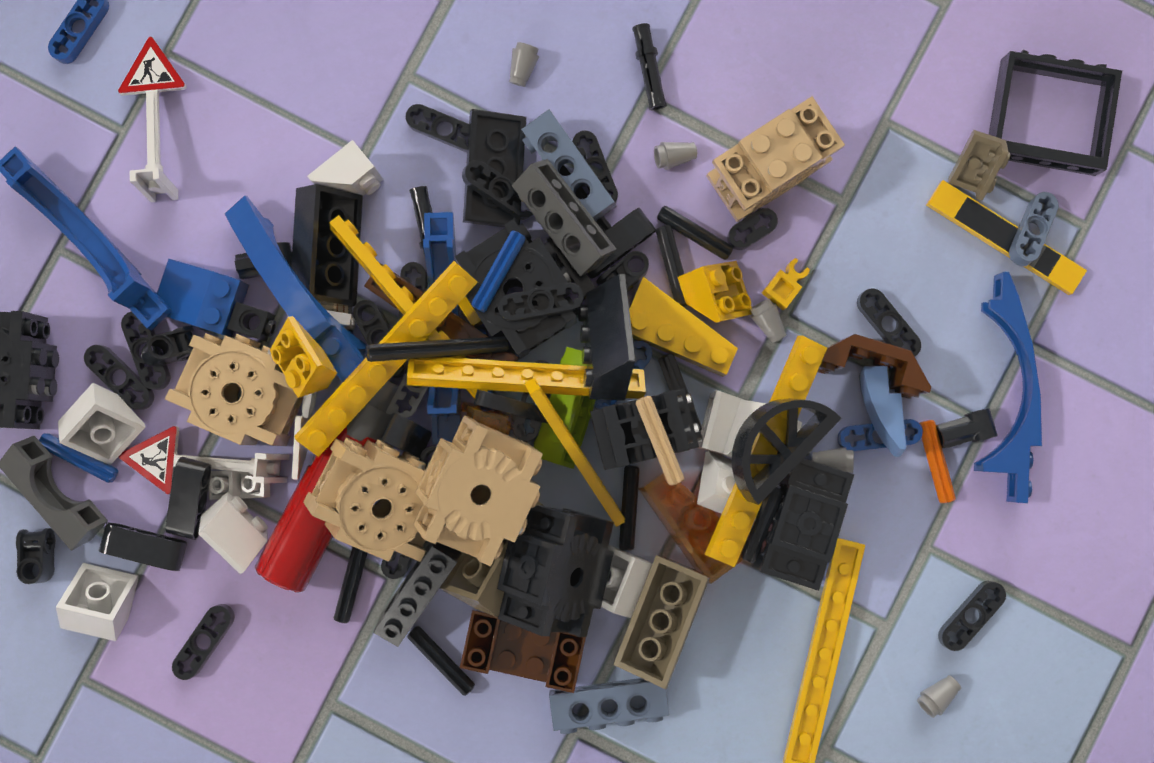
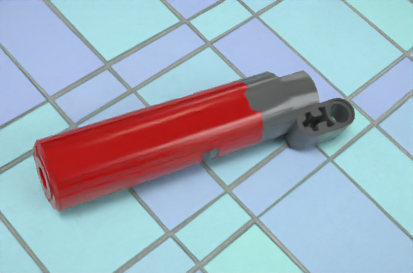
M407 372L399 386L388 380L336 439L344 442L346 438H349L361 444L362 447H364L367 440L376 444L378 439L381 440L394 413L405 418L415 413L428 386L416 388L407 385ZM403 386H406L410 391L419 393L417 398L411 395L408 403L412 407L410 410L405 409L402 413L398 411L399 405L396 404V401L405 398L407 392L401 390ZM333 442L319 457L314 454L312 465L307 466L255 565L258 575H261L266 581L282 589L296 593L305 591L333 538L325 526L326 521L312 516L303 503L308 492H313L333 452L330 449Z

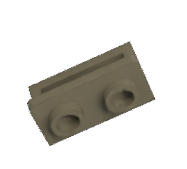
M973 129L948 178L949 184L976 193V199L983 201L985 195L993 191L1000 168L1004 169L1009 161L1010 152H1008L1006 140Z

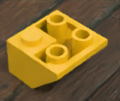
M737 261L702 266L678 277L686 304L715 323L752 315L750 311L752 308L751 299L747 294L742 279V271Z
M293 316L288 317L270 348L273 361L279 365L285 375L288 386L293 389L298 398L327 389L335 378L337 371L322 347Z

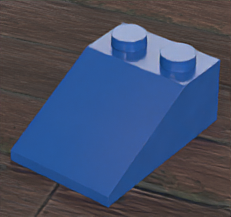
M168 259L157 294L172 310L167 317L232 338L234 331L227 329L236 302L244 303L249 284L214 271Z

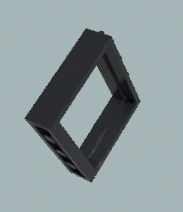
M1026 50L1021 52L1010 51L1000 61L989 135L1002 139L1013 70L1099 85L1101 87L1090 155L1006 141L1008 152H1010L1009 161L1096 176L1106 171L1108 166L1122 70L1106 68L1107 64L1095 66L1084 64L1085 62L1079 59L1060 60L1051 54L1037 56L1029 54Z

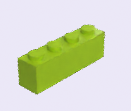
M566 347L560 364L587 366V364H582L581 350ZM551 394L550 402L581 448L591 417L590 411H593L596 399H590L589 396ZM542 422L539 434L534 441V448L543 454L541 459L574 469L575 463L551 426Z

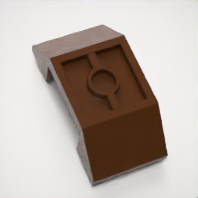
M857 334L848 336L827 347L817 371L822 374L834 373L836 370L845 368L847 358L858 361L866 358L874 360L873 365L887 366V369H890V366L893 367L889 378V388L895 390V393H901L903 398L911 399V397H919V395L930 393L931 385L911 350Z
M473 609L460 668L485 674L492 670L546 682L545 687L574 693L586 637H578L563 632H550V636H540L502 621L498 617Z

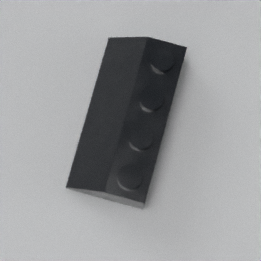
M314 184L296 188L291 268L321 305L355 307L357 304L359 263L331 231L329 222L338 215L344 222L349 220L358 230L359 234L356 236L360 240L363 195Z
M618 274L587 292L585 302L581 304L578 310V320L583 322L580 329V342L585 343V347L582 349V364H587V369L584 370L583 383L584 387H589L590 399L625 401L635 364L625 274Z

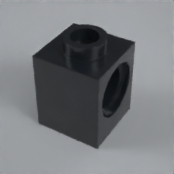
M236 302L227 329L267 342L268 337H271L276 329V321L274 320L276 315ZM258 316L260 324L256 329L251 330L249 321L252 317Z

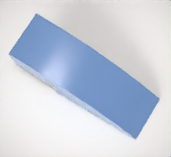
M864 366L859 375V381L866 411L873 427L894 457H901L906 450L901 393H889L887 366Z

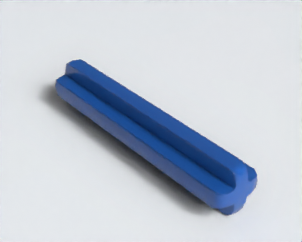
M517 231L510 232L471 305L481 312L487 310L525 242V237Z
M49 433L42 434L39 439L41 444L51 454L107 483H112L118 475L119 471L115 467L59 443V438Z

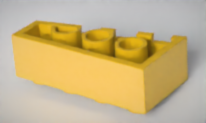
M643 277L629 308L632 338L644 341L656 349L673 354L677 358L719 376L727 375L738 348Z

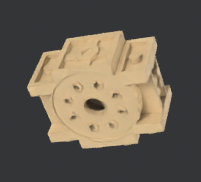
M811 96L793 109L786 110L741 139L737 145L712 161L715 169L708 172L706 177L735 221L739 222L833 160L831 155L842 149L845 144L813 96Z
M205 333L204 337L193 335L189 346L193 347L175 389L169 388L165 400L190 410L188 423L239 445H256L258 440L271 446H287L291 437L288 433L304 396L298 398L293 389L288 386L285 375L279 365L272 359L269 347L263 345L262 349H259L261 343L236 334L235 339L226 335L224 339ZM241 389L242 394L240 399H238V392Z
M464 415L452 443L442 438L440 439L416 490V494L423 502L414 526L424 540L434 544L436 542L476 557L481 563L491 566L494 559H498L502 553L503 539L505 538L515 543L518 535H522L527 526L526 517L530 509L536 506L540 497L539 489L541 486L531 478L539 472L543 454L522 440L512 438Z
M335 438L330 448L333 452L313 492H308L303 502L311 515L326 521L325 526L334 539L388 562L394 551L421 562L426 552L423 548L426 540L422 538L414 523L423 505V502L416 494V490L426 471V464L408 452L403 451L402 455H399L400 452L394 449L392 445L379 439L376 444L367 440L364 447H362L361 444L349 438H346L344 442Z

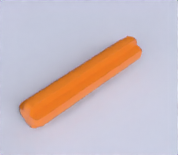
M926 420L920 422L919 424L923 430L921 438L938 500L940 503L952 502L956 499L935 421Z

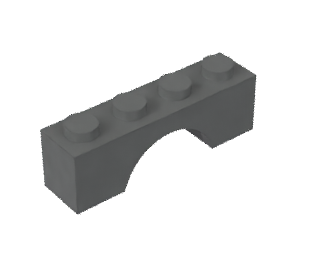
M35 435L12 444L0 460V469L71 551L92 540L108 522L105 516L90 499L81 502L74 501L66 497L58 489L51 472L53 456Z

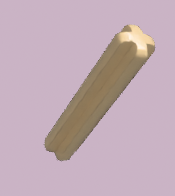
M651 396L638 399L636 406L667 483L669 485L678 484L684 480V476Z

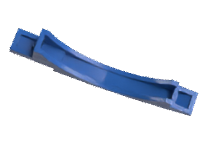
M15 146L0 160V172L7 179L6 183L48 218L81 251L103 279L108 289V296L112 301L129 308L141 323L151 331L172 312L169 306L141 277L142 274L124 254L19 148Z
M244 195L225 213L228 222L253 265L289 317L293 316L322 347L337 371L338 377L344 382L365 359L362 355L366 353L367 345L342 326L307 290L279 249L274 236V225L269 219L264 218L248 196Z
M453 212L424 213L425 239H423L428 287L438 279L453 261L456 262L454 257L456 256ZM457 305V306L452 310V312L455 313V314L458 315V316H459V305ZM429 388L427 414L432 416L433 445H438L441 438L451 443L461 423V388Z
M1002 272L994 276L993 299H990L989 303H981V312L990 317L1003 330L1015 349L1022 373V400L1016 420L1007 436L988 455L974 462V471L1008 473L1006 502L1028 503V498L1032 494L1029 469L1032 468L1034 461L1030 447L1042 446L1041 393L1033 343L1020 298L1010 273Z

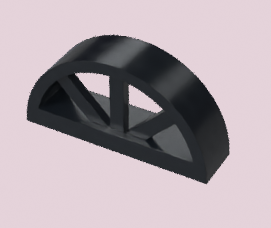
M791 398L775 400L756 409L740 427L732 449L733 476L743 497L748 502L759 505L840 421L841 417L831 408L821 403ZM798 408H804L814 413V416L797 432ZM787 410L786 445L766 424L772 417ZM759 432L778 452L777 454H751L754 440ZM750 464H766L752 479Z

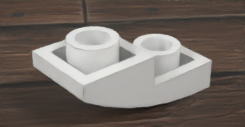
M211 471L209 500H218L227 492L233 498L235 496L240 498L270 497V483H253V475H250L249 472Z

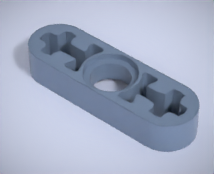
M1049 192L1037 194L1028 203L1009 249V256L1016 265L1027 266L1036 260L1041 253L1059 208L1058 200ZM1041 202H1042V203L1045 204V205H1044L1045 211H1044L1041 215H1038V213H1039V212L1041 211V209H1042V204H1041ZM1028 223L1036 224L1039 227L1040 234H1032L1028 229ZM1027 243H1031L1027 246L1025 252L1028 256L1023 255L1024 250L1022 249V247H1024Z

